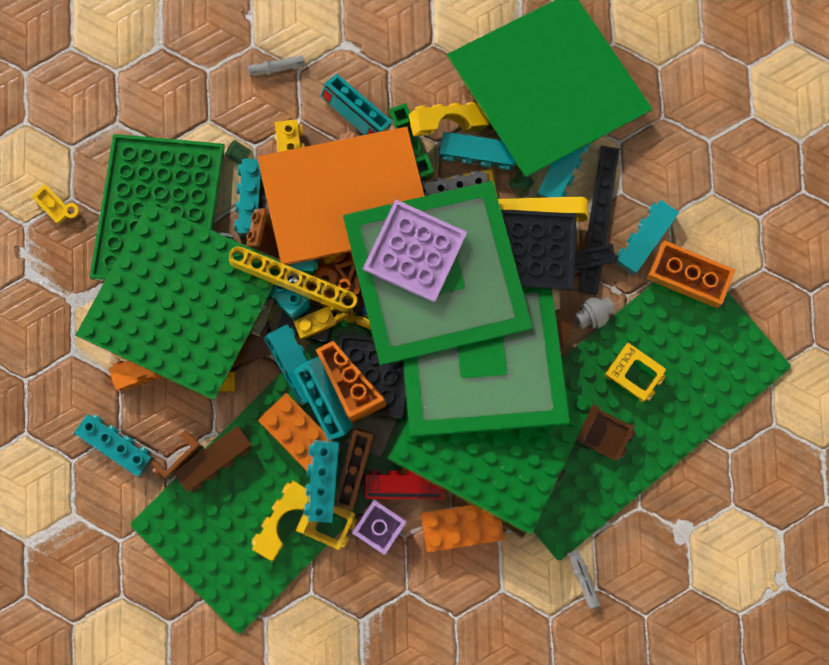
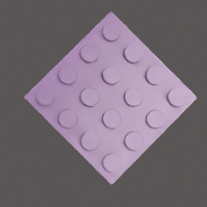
M395 200L363 267V271L435 303L467 232Z

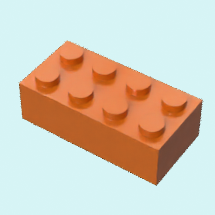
M664 240L659 246L647 280L718 308L724 301L736 269Z
M287 393L258 420L306 471L308 464H311L312 456H309V445L313 444V440L328 441L324 431Z
M475 505L421 513L426 552L505 540L502 520Z

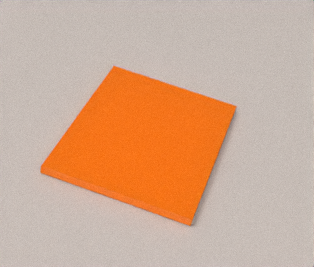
M407 127L257 156L279 257L284 265L351 252L342 216L344 214L393 204L395 200L401 202L424 196Z

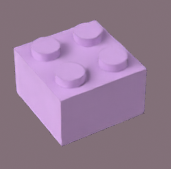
M374 500L352 533L385 555L407 522Z

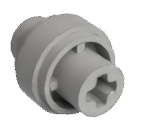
M591 297L582 302L580 311L574 313L573 318L580 329L587 326L591 329H598L606 325L609 315L615 313V307L608 297L602 300L597 297Z

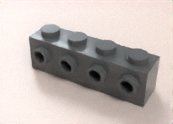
M474 171L470 175L463 176L458 174L449 179L437 178L433 182L428 183L421 181L424 196L485 183L488 182L486 172Z

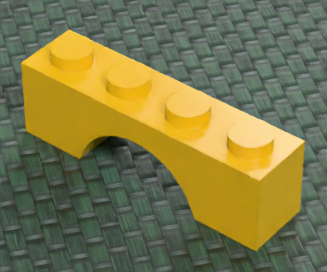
M469 102L466 105L453 103L449 106L437 104L432 107L421 105L415 107L409 114L413 136L431 135L438 129L439 122L443 119L456 122L464 132L481 131L489 125L487 117L477 102Z
M294 481L291 484L287 483L282 491L284 496L281 501L277 499L272 507L274 511L270 518L267 516L261 526L264 528L260 535L256 534L251 543L254 545L252 550L271 561L275 560L283 546L278 535V523L287 512L304 510V505L308 504L309 496H305L306 488Z

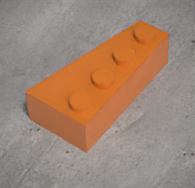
M334 341L316 349L352 423L387 406L384 398L374 389Z
M119 361L109 368L115 390L118 392L163 378L130 361Z

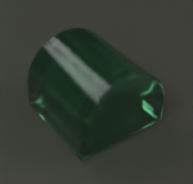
M234 140L227 148L225 157L239 165L242 164V158L247 159L252 151Z
M520 171L508 183V186L516 195L521 197L535 183L531 176L525 177Z

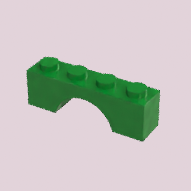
M407 103L389 109V118L393 121L394 129L408 128L420 180L425 181L434 177V170L418 136H413L409 119L410 111Z

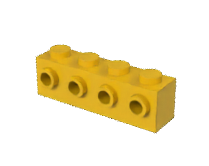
M297 120L275 122L278 152L304 147V143L300 144V137L303 136L302 125H298Z

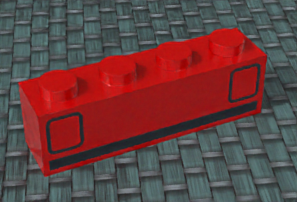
M369 470V474H364L363 497L365 499L443 500V488L412 471H408V475L400 474V471H388V474H380L378 470Z

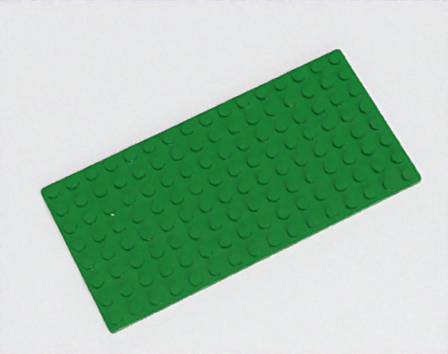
M652 283L606 322V325L596 329L561 358L565 388L594 402L593 404L600 407V410L629 425H634L633 431L636 433L632 441L627 442L625 446L627 452L623 459L619 458L616 462L575 441L562 468L566 473L557 487L551 491L533 532L556 560H562L568 555L567 553L577 548L791 368L790 363L728 291L722 305L715 308L657 283ZM627 343L666 369L664 372L666 377L660 385L656 384L652 389L655 393L649 401L645 400L641 403L638 397L612 379L608 380L604 377ZM635 360L625 373L626 379L644 391L656 376L655 371L639 360Z
M343 320L333 327L329 343L334 341L338 346L340 334L373 337L371 330L357 325L356 322L348 323L346 320ZM311 342L304 349L306 353L304 356L307 361L319 357L316 349L324 345ZM282 372L206 447L208 448L238 426L253 445L250 448L251 452L243 458L241 456L237 457L234 460V465L228 469H221L218 472L219 476L212 481L206 480L202 483L203 487L195 493L193 491L187 492L176 477L131 522V527L237 634H241L327 546L325 543L296 531L304 510H292L284 514L278 523V535L283 546L275 560L271 561L252 550L254 545L251 543L256 534L260 535L264 528L261 526L267 516L269 518L274 512L272 507L277 499L281 501L284 496L282 491L287 483L291 484L294 481L306 488V484H310V476H307V471L258 421L286 393L300 406ZM308 402L300 406L322 429L310 403ZM407 406L405 419H397L382 457L370 454L365 474H369V470H378L380 474H388V471H401L404 468L388 458L408 422ZM350 430L345 435L332 439V441L339 443L338 447L341 449L337 457L334 501L350 446L345 443ZM364 478L355 509L350 511L356 514L355 517L372 500L363 497ZM333 513L332 523L318 522L316 531L334 539L345 528L348 521L346 518Z

